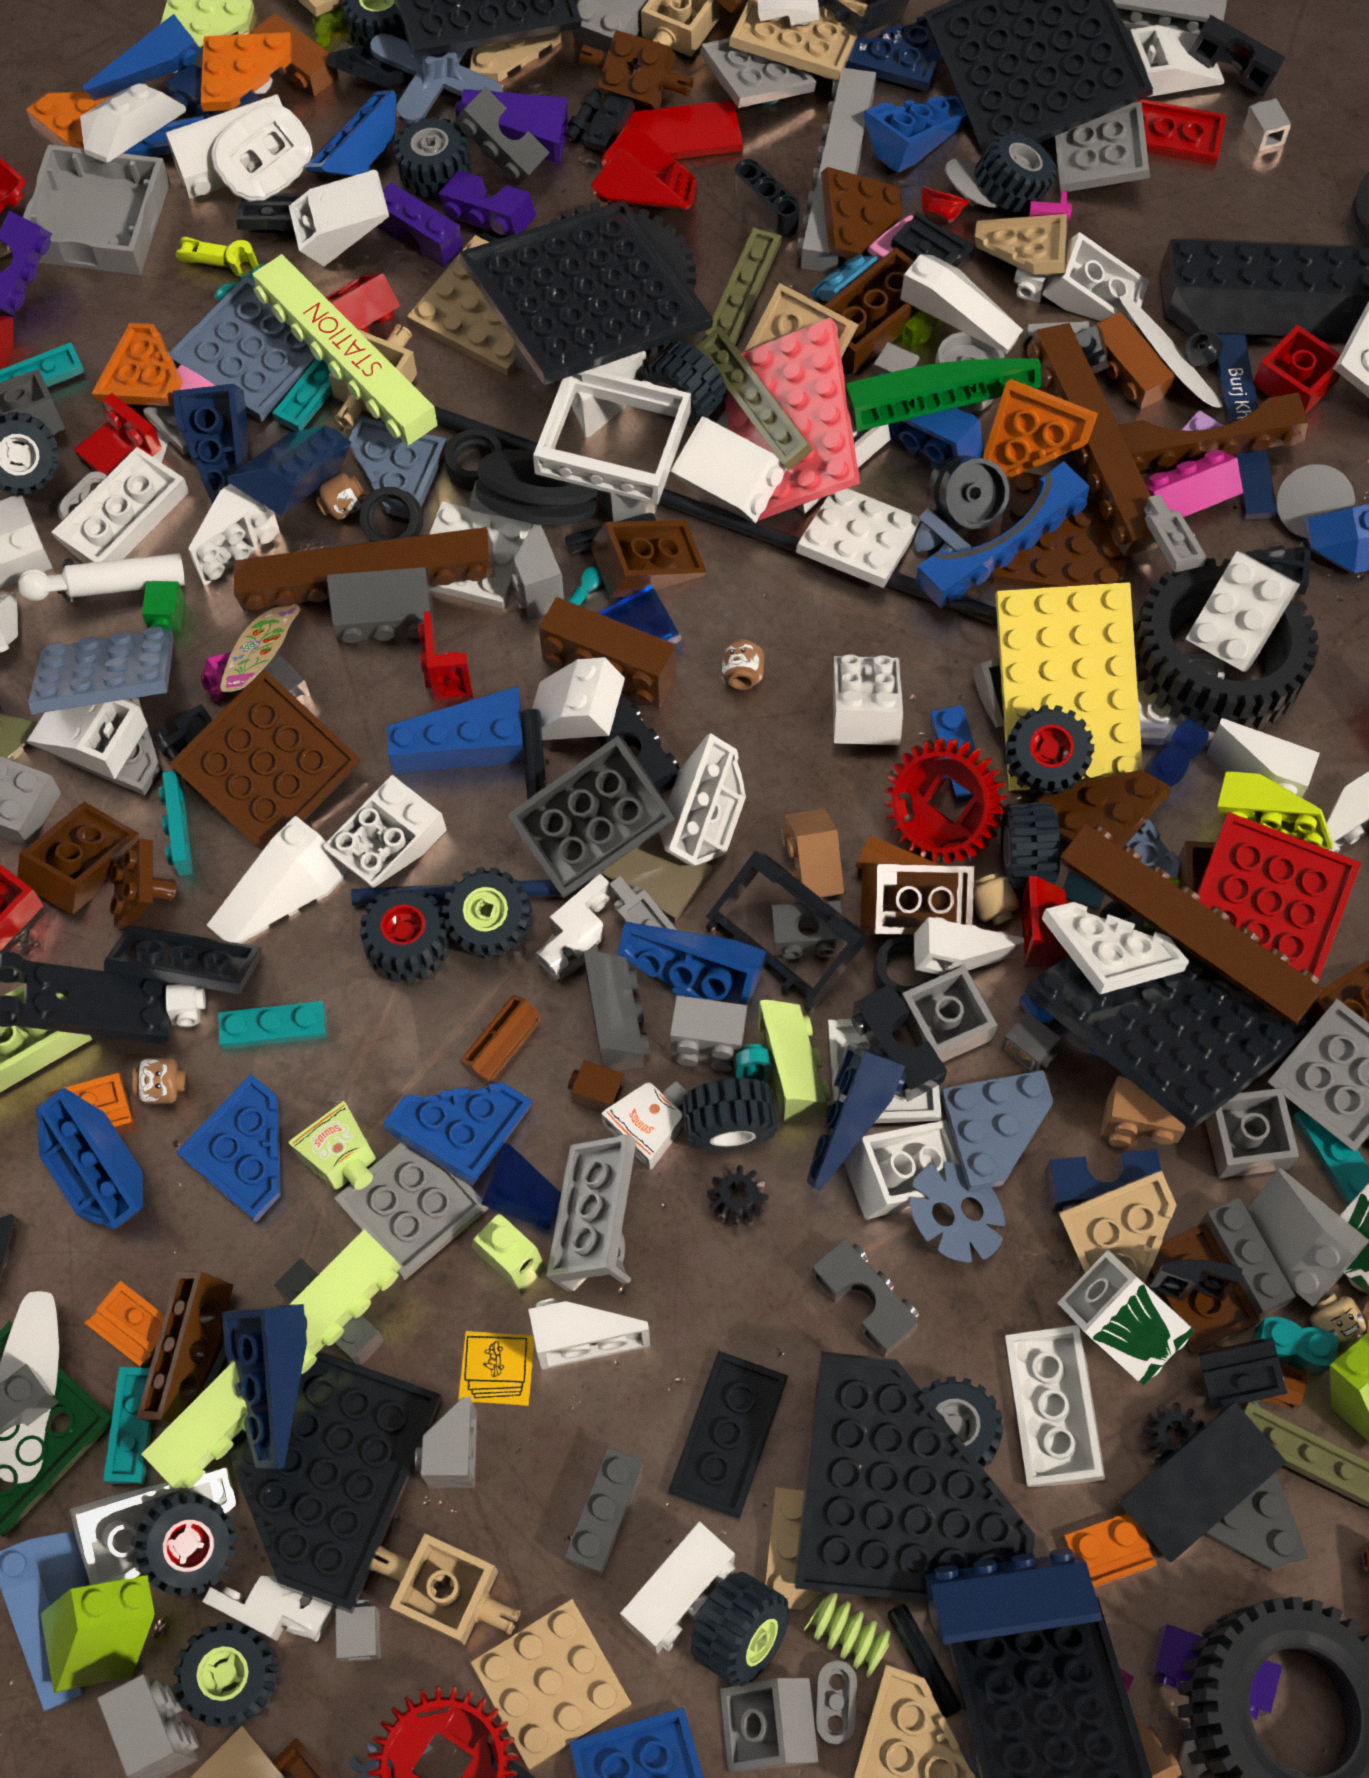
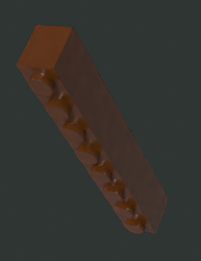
M1070 323L1037 329L1028 345L1027 351L1029 359H1039L1041 363L1042 387L1046 388L1048 394L1098 413L1088 443L1074 451L1078 465L1082 466L1087 477L1089 489L1091 492H1094L1099 503L1101 516L1107 520L1112 531L1113 542L1116 546H1119L1123 557L1157 549L1159 545L1145 521L1146 513L1144 508H1146L1148 497H1151Z
M482 527L234 560V595L243 610H260L263 607L277 605L291 606L294 603L307 601L322 602L330 599L327 575L426 567L429 585H450L453 582L467 580L481 581L485 578L495 577L493 543L488 528Z
M1088 824L1083 826L1061 855V861L1064 866L1159 933L1169 936L1176 945L1294 1028L1298 1025L1323 990L1318 985L1320 980L1314 974L1304 968L1300 972L1287 964L1290 959L1281 951L1273 947L1270 951L1257 943L1260 938L1252 931L1243 926L1239 930L1228 923L1230 917L1215 906H1212L1210 909L1198 902L1200 896L1184 885L1180 889L1169 881L1171 876L1156 865L1149 868L1140 861L1142 856L1131 847L1125 845L1121 848L1111 841L1113 836L1102 827L1096 825L1093 829Z

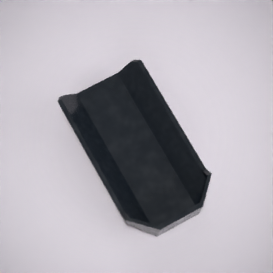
M1179 238L1170 239L1160 266L1165 315L1190 335L1198 331L1209 330L1214 333L1286 336L1296 325H1299L1318 338L1349 339L1369 302L1368 246Z

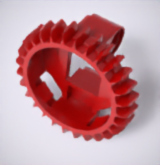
M944 737L938 738L935 741V745L932 740L924 741L923 748L920 745H915L911 748L912 754L907 752L901 755L904 764L899 762L893 765V768L899 775L892 774L887 777L894 784V787L884 790L885 793L892 795V800L883 804L893 808V812L887 815L886 819H896L897 824L891 831L901 830L903 832L899 842L902 843L910 840L912 843L909 852L921 848L920 857L926 858L932 852V862H939L944 857L945 863L954 862L955 856L958 861H964L967 859V853L970 857L978 855L977 846L980 849L988 848L989 844L986 838L990 840L995 839L998 835L993 828L1001 827L1004 824L1000 818L1006 813V809L1000 801L1007 799V795L998 794L997 791L1005 783L995 782L993 779L1000 772L999 769L989 771L987 768L992 759L979 760L982 751L980 748L969 753V742L963 743L958 748L957 738L950 739L946 746ZM938 757H947L950 759H940ZM948 777L973 794L972 799L956 823L928 803L929 800L935 798ZM906 791L911 796L914 812L913 819L905 822L904 816L908 815L905 798L900 799V793ZM969 838L965 842L946 843L949 839Z
M436 1686L434 1698L428 1699L425 1691L421 1689L419 1691L420 1702L414 1704L408 1696L405 1697L407 1710L402 1713L399 1709L393 1707L391 1711L396 1721L393 1724L383 1720L380 1722L384 1730L387 1731L386 1736H373L372 1740L381 1746L380 1752L368 1753L370 1759L379 1761L378 1767L367 1771L368 1776L391 1778L390 1766H387L389 1758L394 1765L395 1778H421L412 1770L434 1735L438 1732L473 1757L461 1778H505L517 1776L516 1771L507 1768V1762L517 1759L518 1754L506 1753L505 1748L513 1743L515 1739L514 1737L502 1738L500 1733L508 1726V1722L494 1723L493 1719L499 1710L496 1707L485 1713L483 1711L486 1703L485 1697H482L476 1705L472 1704V1690L468 1689L463 1699L457 1698L456 1686H452L448 1697H443L440 1686ZM444 1706H450V1708L444 1713H436L426 1717H420L416 1715L422 1711L424 1714L430 1711L444 1709ZM490 1734L494 1740L491 1743L494 1750L495 1763H498V1771L491 1764V1754L488 1746Z

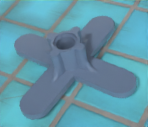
M379 34L371 40V53L376 59L414 75L413 80L396 107L397 117L405 124H410L413 121L419 122L420 119L425 118L442 89H446L459 96H462L463 89L483 90L485 86L489 91L503 92L502 86L497 81L459 65L468 49L413 58L409 43L393 35Z

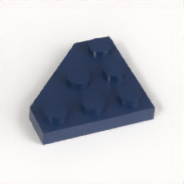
M923 15L918 17L917 21L913 24L903 26L901 23L882 30L881 35L867 39L865 36L855 40L846 63V68L876 72L877 78L928 91L941 56Z

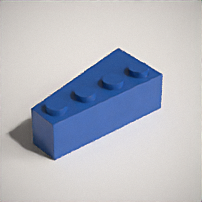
M957 408L888 424L891 439L898 436L906 446V449L914 455L919 451L933 460L931 462L933 468H936L943 460L952 456L967 455L983 458L980 419L971 413H965Z
M519 686L388 725V756L393 774L524 763L521 726L522 709Z

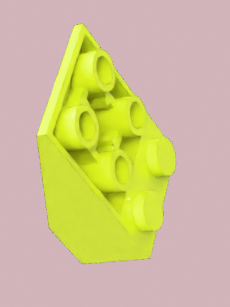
M1226 771L1217 805L1222 820H1224L1228 812H1231L1325 849L1333 848V842L1322 809L1261 774Z

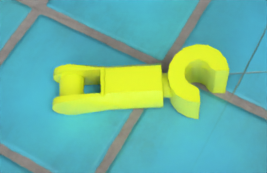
M182 237L180 240L181 248L175 253V257L184 263H201L224 268L230 265L232 272L238 277L243 274L240 268L241 263L248 262L253 269L259 266L251 244L245 240H237L229 246Z

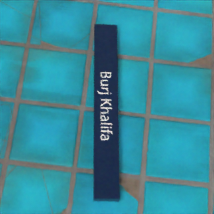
M1216 333L1223 342V349L1219 359L1216 360L1226 422L1229 425L1256 410L1258 403L1245 334ZM1266 449L1233 455L1238 459L1243 493L1240 494L1244 520L1276 518L1278 510Z

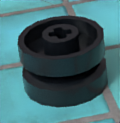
M967 455L952 456L943 460L933 470L928 482L927 499L933 513L942 521L969 529H983L995 523L1004 513L1009 501L1010 486L1005 472L997 463L980 457Z

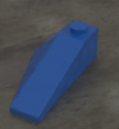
M956 95L928 98L927 103L915 104L913 100H905L903 106H894L891 102L881 103L865 110L863 115L876 157L884 162L889 169L897 173L918 163L968 122L959 97Z
M625 922L617 954L626 957L628 962L650 977H658L673 987L671 991L677 996L684 995L691 998L747 1005L748 1011L760 978L766 951L732 939Z

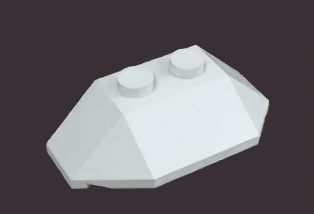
M139 83L123 89L80 116L85 154L108 163L185 113L186 107L168 95L145 84Z
M711 733L703 739L680 769L667 803L676 820L659 831L665 851L692 867L726 855L746 798L742 774L737 763L739 759L737 749Z

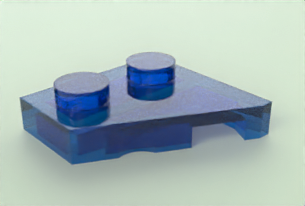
M652 584L598 612V614L675 644L682 640Z
M505 1143L481 1205L549 1230L560 1202L561 1192L510 1144Z

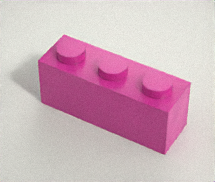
M1222 450L1210 451L1202 459L1180 463L1177 465V469L1167 473H1155L1149 477V480L1144 481L1151 496L1161 495L1168 509L1179 510L1183 517L1243 493L1238 459Z

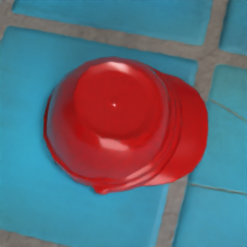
M922 186L920 193L923 213L926 218L942 225L952 223L960 215L962 209L968 205V201L959 196Z

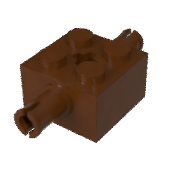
M615 30L607 52L589 47L588 45H584L581 49L585 54L580 53V64L602 69L597 87L604 96L612 94L633 100L635 106L651 110L660 108L665 89L684 94V96H689L691 93L688 87H693V78L671 72L676 55L668 45Z

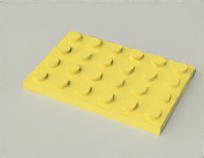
M1130 582L997 591L995 597L1005 745L1012 729L1021 716L1025 717L1026 713L1033 708L1035 711H1038L1041 706L1048 705L1049 709L1053 710L1058 705L1063 706L1062 712L1068 714L1069 710L1076 712L1074 718L1077 721L1083 718L1087 723L1084 729L1086 731L1091 730L1093 735L1090 741L1091 744H1094V752L1091 755L1092 762L1079 781L1143 770ZM1007 764L1009 791L1029 790L1030 787L1025 784L1022 788L1017 784L1018 778L1016 776L1011 777L1008 772L1010 765Z

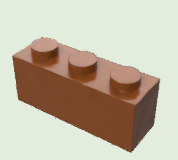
M276 13L272 14L253 29L250 34L290 32L292 38V63L284 69L279 67L276 72L282 76L285 75L300 90H305L315 97L338 78L337 69L326 64L329 52Z
M1121 312L1097 324L1103 332L1108 354L1107 360L1110 363V367L1106 368L1105 371L1108 377L1115 380L1122 388L1129 401H1133L1139 410H1142L1170 394L1176 375Z

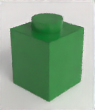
M146 581L142 616L147 628L161 627L162 630L181 631L185 597L178 581Z

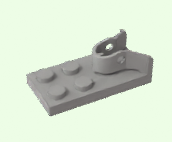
M629 1134L570 1145L546 1277L568 1292L575 1291L586 1278L610 1274L621 1283L631 1282L632 1278L626 1274L623 1265L625 1240L621 1233L636 1147V1140Z

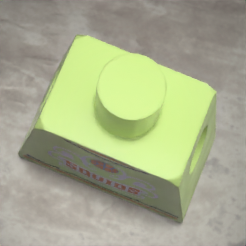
M344 1101L288 1142L298 1159L333 1189H339L347 1182H350L355 1189L360 1190L368 1186L373 1179V1175L367 1167L374 1163L376 1157Z

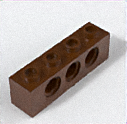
M201 1271L176 1273L137 1413V1419L167 1428L203 1392V1386L211 1372L217 1346L220 1342L223 1327L222 1312L227 1311L229 1308L233 1284Z

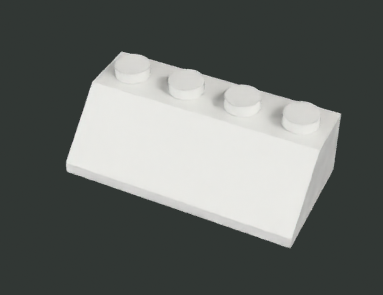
M278 94L166 133L178 175L189 199L226 187L214 170L211 152L215 139L236 118L260 104L276 103L282 106ZM270 133L262 140L264 146L272 155H276L285 147L276 133ZM251 150L239 158L249 173H253L262 166L260 159Z

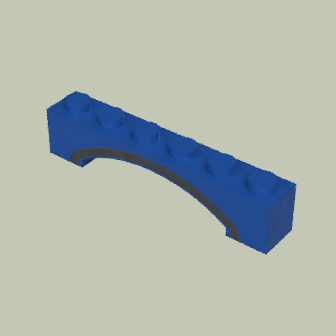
M1062 462L1040 478L1037 501L1015 526L999 537L971 549L948 553L943 549L939 550L917 566L916 584L940 609L950 602L955 603L959 601L970 587L981 585L995 569L1006 567L1020 551L1031 549L1042 535L1057 530L1063 523V520L1073 514L1075 516L1079 514L1087 505L1090 486L1065 462Z

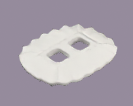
M265 103L248 110L228 125L215 139L211 156L214 170L220 176L223 183L229 187L234 195L252 202L265 201L288 187L305 170V166L311 160L313 149L309 133L301 121L289 109L276 103ZM270 133H276L285 145L284 149L276 155H272L262 142ZM250 150L262 162V166L253 173H249L239 160L242 155Z

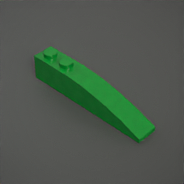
M1023 358L973 359L918 366L846 383L849 411L858 432L1002 397L1006 382L1009 379L1033 388H1040L1041 363L1039 359Z

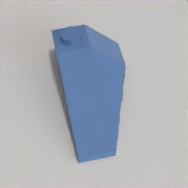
M75 1531L29 1539L0 1551L1 1591L44 1711L84 1696V1687L58 1693L53 1692L41 1613L68 1590L86 1586L88 1581V1575L78 1548Z

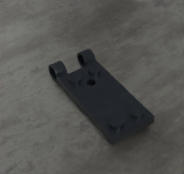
M14 952L0 953V982L24 983L23 1004L17 997L10 995L0 996V1026H19L166 1044L169 1038L166 986L169 985V982L106 971L26 961L21 955ZM56 994H63L67 996L68 999L61 1000L57 998Z

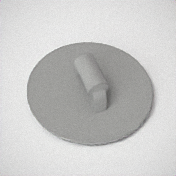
M958 158L948 161L945 166V172L949 181L971 206L981 204L987 207H1001L982 192L983 189L978 186L977 178L974 175L977 163Z
M1323 464L1306 465L1293 471L1283 481L1277 495V510L1282 523L1289 531L1308 539L1305 518L1355 507V494L1350 481L1339 470Z

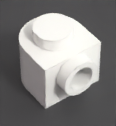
M1017 268L1014 283L1018 284L1016 297L1040 303L1048 276L1043 274L1033 275Z
M183 984L167 985L166 1010L172 1025L191 1027L201 1022L200 1009L206 1008L204 989Z

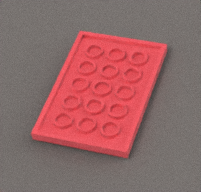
M828 318L741 353L814 449L791 470L787 469L781 483L777 485L767 503L766 509L761 513L757 521L860 484L837 326L834 320ZM727 389L725 403L729 430L773 453L777 457Z

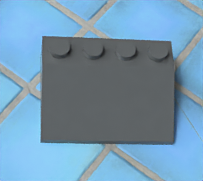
M616 736L507 814L563 898L569 896L676 820L626 742L619 736Z

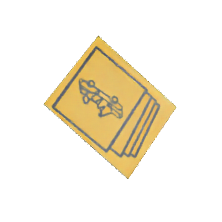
M465 1331L458 1401L463 1397H471L473 1402L529 1406L534 1335Z

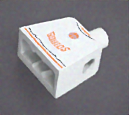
M676 1081L663 1093L652 1083H645L603 1111V1125L615 1137L627 1134L636 1140L634 1155L651 1170L684 1126V1115L678 1107L683 1103L682 1098L687 1094V1091Z

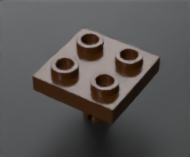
M139 838L111 868L110 881L114 883V895L110 902V913L114 914V927L126 929L128 925H132L153 904V898L172 901L175 897L177 885L174 879L153 877V840Z

